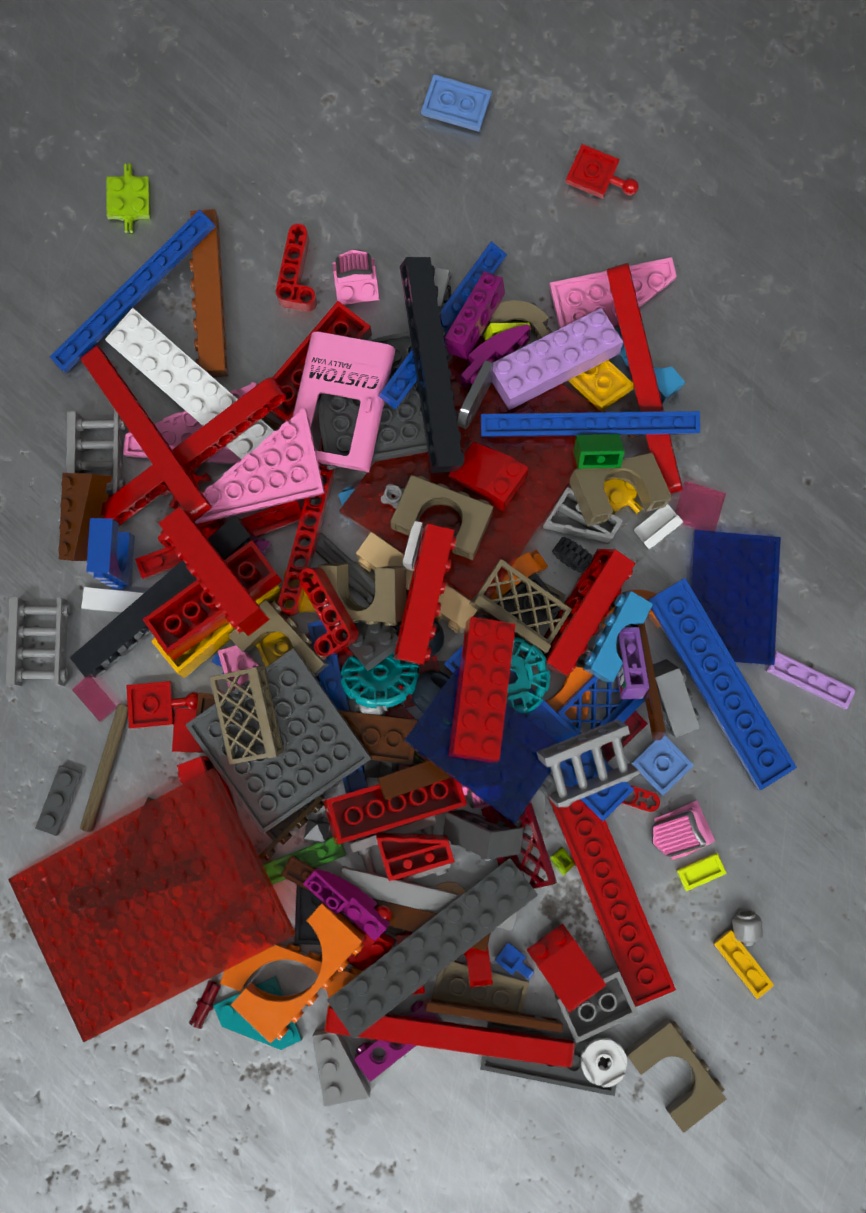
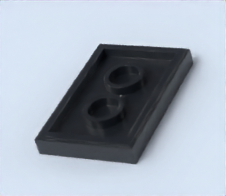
M296 885L294 944L321 945L315 930L306 920L323 902L315 894L299 885Z

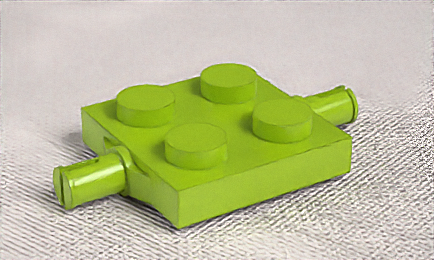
M127 163L123 165L124 175L106 176L107 218L124 221V232L133 233V221L150 219L149 177L132 176V164L128 163L127 166Z

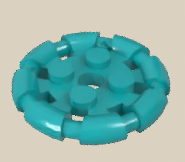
M514 637L510 671L516 673L517 679L514 683H508L505 717L509 718L518 717L517 715L521 713L528 714L542 703V697L545 692H548L551 681L550 670L546 666L547 659L542 651L534 644L530 645L524 642L525 639ZM520 650L527 653L525 659L517 656ZM537 665L539 673L533 674L530 666ZM531 684L538 687L534 694L528 692ZM521 698L523 704L515 706L513 700Z
M393 652L367 671L355 655L349 656L342 667L341 676L343 678L341 679V685L346 695L350 699L354 698L359 705L376 709L377 706H386L388 708L402 703L406 700L408 694L412 695L414 693L417 679L420 676L418 673L420 667L418 664L393 659L395 653ZM376 672H385L382 676L375 675ZM399 685L403 687L401 690L397 688Z

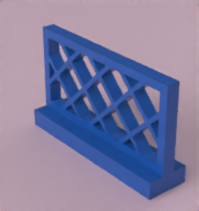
M592 675L556 713L578 734H582L581 722H590L591 730L617 719L624 723L645 701V697L642 699H621L618 704H611V692H620L619 689H611L612 682H607V689L597 688L598 678ZM585 691H592V704H582V694ZM597 691H607L606 704H596ZM570 707H577L576 719H569L564 713ZM582 707H591V719H581ZM596 707H606V716L602 720H596Z

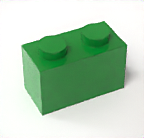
M620 434L576 435L574 455L578 469L621 468L625 450Z

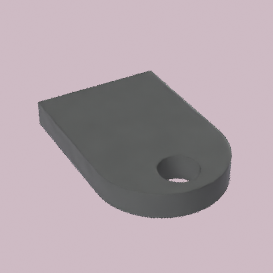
M485 360L462 405L457 426L467 429L471 424L492 383L493 363Z

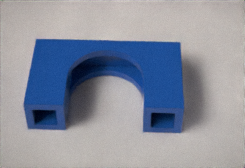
M90 518L86 572L91 574L94 579H99V582L105 583L106 586H111V589L124 590V586H131L135 536L130 532H118L119 523L114 519Z

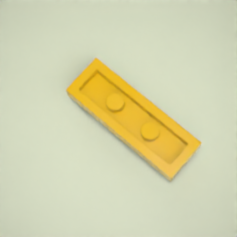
M729 929L713 942L716 949L756 999H759L774 986L773 982L744 945L736 940L732 930Z

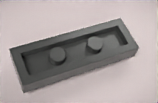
M59 765L35 829L58 836L80 780L81 772Z

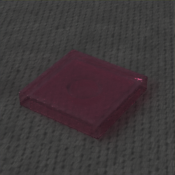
M685 481L675 513L683 521L681 525L711 535L715 534L726 493Z

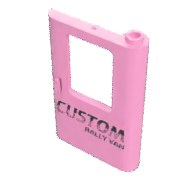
M323 332L312 333L293 417L300 412V409L305 408L311 427L318 396L321 393L358 399L361 402L349 455L342 456L316 451L318 463L370 472L385 402L378 395L390 379L396 351L393 346Z

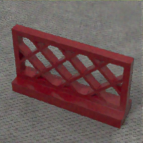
M529 795L481 809L482 815L486 816L487 822L497 824V821L505 822L504 827L516 828V825L512 823L516 816L522 820L520 827L525 830L526 825H529L533 831L531 837L523 830V838L529 842L527 850L521 846L520 853L524 855L522 863L519 861L518 855L496 858L499 866L510 858L522 874L525 872L531 877L529 883L533 889L557 883ZM520 802L524 803L525 815L517 810ZM502 807L510 811L508 819H506ZM533 846L539 850V859L531 854ZM528 860L536 864L534 872L526 867ZM540 868L546 872L548 880L545 881L538 876Z

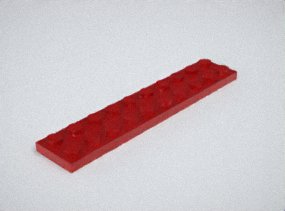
M548 797L613 958L635 1007L675 991L674 983L606 820L602 821L581 799L572 802L567 807L558 808Z

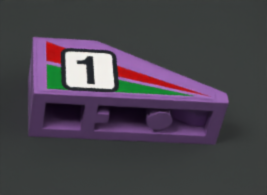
M639 627L623 628L617 636V653L623 661L617 674L620 698L642 699L649 689L640 630Z

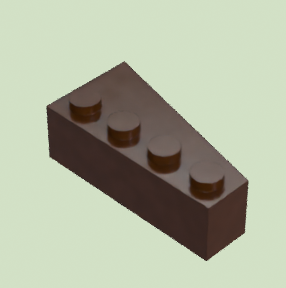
M62 472L58 548L60 560L87 561L90 518H103L104 515L101 514L103 502H107L108 493L105 492L107 483H111L112 476Z

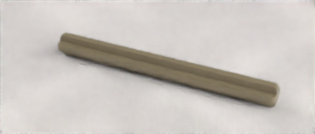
M117 705L80 825V829L83 831L91 832L93 830L128 717V705Z

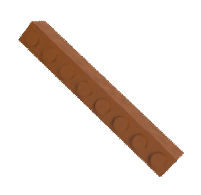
M215 209L201 210L216 227L191 251L193 258L190 259L191 272L194 271V278L191 279L192 291H195V298H192L193 311H196L193 326L194 331H197L194 345L199 355V359H196L195 362L212 377L228 376L219 218ZM196 210V211H190V218H191L198 210Z

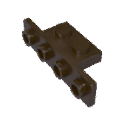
M320 795L307 809L304 806L265 832L273 842L256 859L258 861L263 859L269 860L277 852L274 848L279 843L284 845L293 836L290 832L295 827L300 829L308 822L306 817L312 811L317 813L324 806L322 801L325 799V796Z

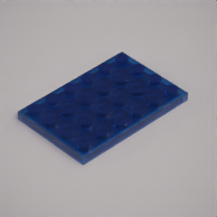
M694 530L690 574L691 589L735 663L774 666L781 537Z
M457 667L406 736L404 742L511 822L516 823L552 771L550 766L546 767L538 759L537 751L559 742L506 704L499 761L491 763L449 756L460 668Z

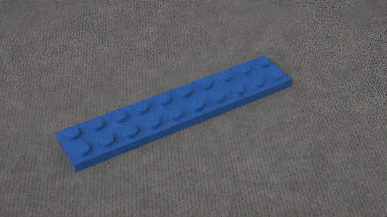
M686 578L679 580L649 598L647 601L653 604L652 612L757 790L761 791L796 769L797 766Z
M463 645L444 663L458 678ZM510 671L509 684L514 683L517 679L514 671ZM530 687L528 692L534 694L535 691ZM521 698L513 700L515 706L523 704ZM544 700L536 709L528 714L521 713L517 715L518 717L513 718L504 717V724L537 757V751L579 735ZM592 750L582 753L580 758L586 780L598 776ZM569 758L561 761L560 768L565 784L568 787L577 785L578 781L572 759ZM604 760L607 772L613 770V768ZM620 782L581 798V800L604 821L634 789L627 782Z

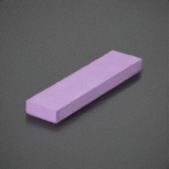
M778 651L774 652L766 670L843 709H848L856 689Z

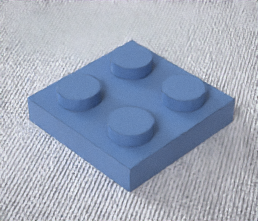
M665 734L662 740L653 741L631 763L661 796L694 766Z

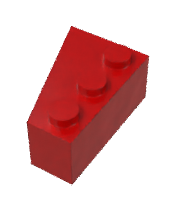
M376 833V839L389 881L455 862L447 835Z

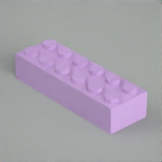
M602 308L493 362L492 383L507 408L511 410L619 355L623 341Z

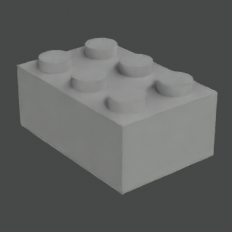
M616 967L599 974L606 983V986L570 1013L557 994L554 995L576 1043L639 1015L622 976Z

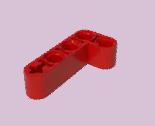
M294 224L288 231L276 295L282 307L310 312L316 308L317 299L311 287L300 285L309 246L308 232L302 224ZM293 254H299L298 258H290ZM290 273L295 274L293 278H286ZM284 293H291V296L288 298L282 297ZM306 296L311 297V300L308 302L302 301Z
M317 567L303 569L299 574V582L328 631L315 641V652L322 657L337 654L358 639V629L323 569ZM322 592L325 593V596H326L325 601H323V600L321 599V593H322ZM333 610L336 612L337 615L336 620L332 618ZM343 630H346L348 634L347 639L343 637ZM326 641L330 644L329 651L326 649Z

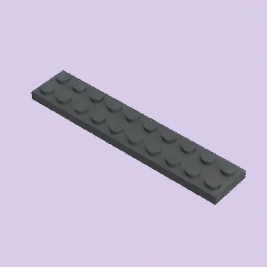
M509 858L328 998V1003L352 1038L356 1039L536 898L538 894Z

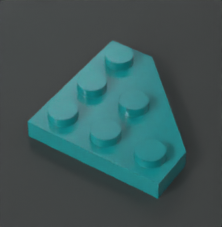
M276 976L255 985L267 993L284 996ZM243 991L213 1005L223 1028L279 1050L285 1049L303 1039L297 1024L291 1021L286 1026L289 1029L280 1040L275 1038L272 1043H269L231 1006Z

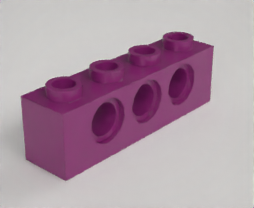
M483 272L444 338L448 353L466 360L468 359L469 354L472 352L505 295L502 277Z
M420 999L410 1006L411 1011L405 1015L443 1021L438 1013L426 1011L424 1007L425 1000L422 1002ZM373 1040L369 1044L364 1042L355 1050L357 1053L354 1056V1061L369 1082H371L416 1045ZM376 1047H382L386 1054L382 1057H377L374 1055L373 1050Z

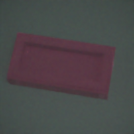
M92 677L84 678L72 689L99 722H103L117 708L115 703Z

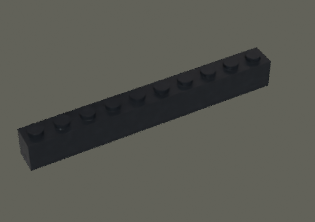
M406 257L400 265V273L431 473L456 472L463 466L465 457L460 447L461 432L457 428L458 413L454 409L453 403L455 394L450 384L451 369L447 365L448 350L444 346L445 330L441 326L440 320L441 307L438 306L437 301L438 287L435 286L434 282L435 268L431 263V257Z
M233 516L213 533L208 540L223 560H225L256 537L239 517ZM182 560L69 658L85 678L101 676L106 671L104 668L107 665L117 662L122 657L121 653L126 649L130 650L138 644L137 640L142 635L146 636L151 633L143 619L195 582L197 578L191 574L186 567V563Z

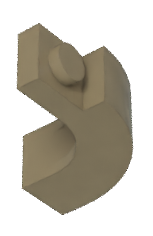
M519 300L500 302L487 324L489 326L490 323H530V331L537 340L552 333L549 327L546 328L549 317L537 306Z

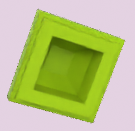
M560 847L550 857L553 868L562 875H565L575 865L563 847Z

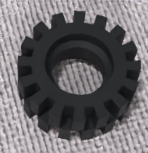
M561 537L552 550L553 555L557 559H560L566 566L582 574L585 573L594 560L591 553H588L577 542L566 537Z

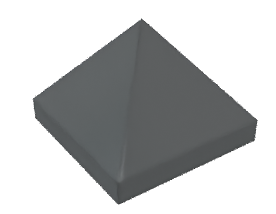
M308 819L304 840L325 844L330 824Z

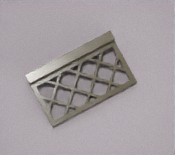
M499 559L477 595L469 603V605L491 620L516 624L514 636L525 639L524 642L530 645L534 644L542 653L548 652L552 640L572 610L502 559ZM501 567L508 571L510 580L499 582L497 573ZM523 581L526 584L528 593L517 595L515 582ZM510 583L513 596L502 598L500 585ZM496 586L498 599L490 600L483 594L488 587ZM540 593L544 596L545 606L535 607L532 594ZM528 595L530 609L520 610L518 597ZM513 598L516 611L507 612L504 609L503 600ZM558 606L564 610L559 619H552L550 607ZM546 608L548 621L538 623L535 610ZM531 611L534 624L526 625L523 623L521 613ZM549 623L550 634L546 639L540 635L538 625Z
M265 665L211 676V686L229 765L267 757H277L284 753ZM243 674H248L250 683L246 689L237 683ZM225 679L231 684L226 693L219 689L217 680ZM234 686L244 693L239 702L229 696ZM247 695L254 700L255 706L252 711L242 705ZM226 700L236 706L231 715L224 711L223 705ZM239 708L249 715L244 724L234 718ZM252 717L259 722L260 728L257 733L247 727ZM231 721L241 728L236 737L229 733L228 726ZM244 731L254 737L249 746L239 740ZM256 740L264 744L265 753L259 754L252 749ZM236 743L246 750L243 756L239 758L234 756L233 748Z

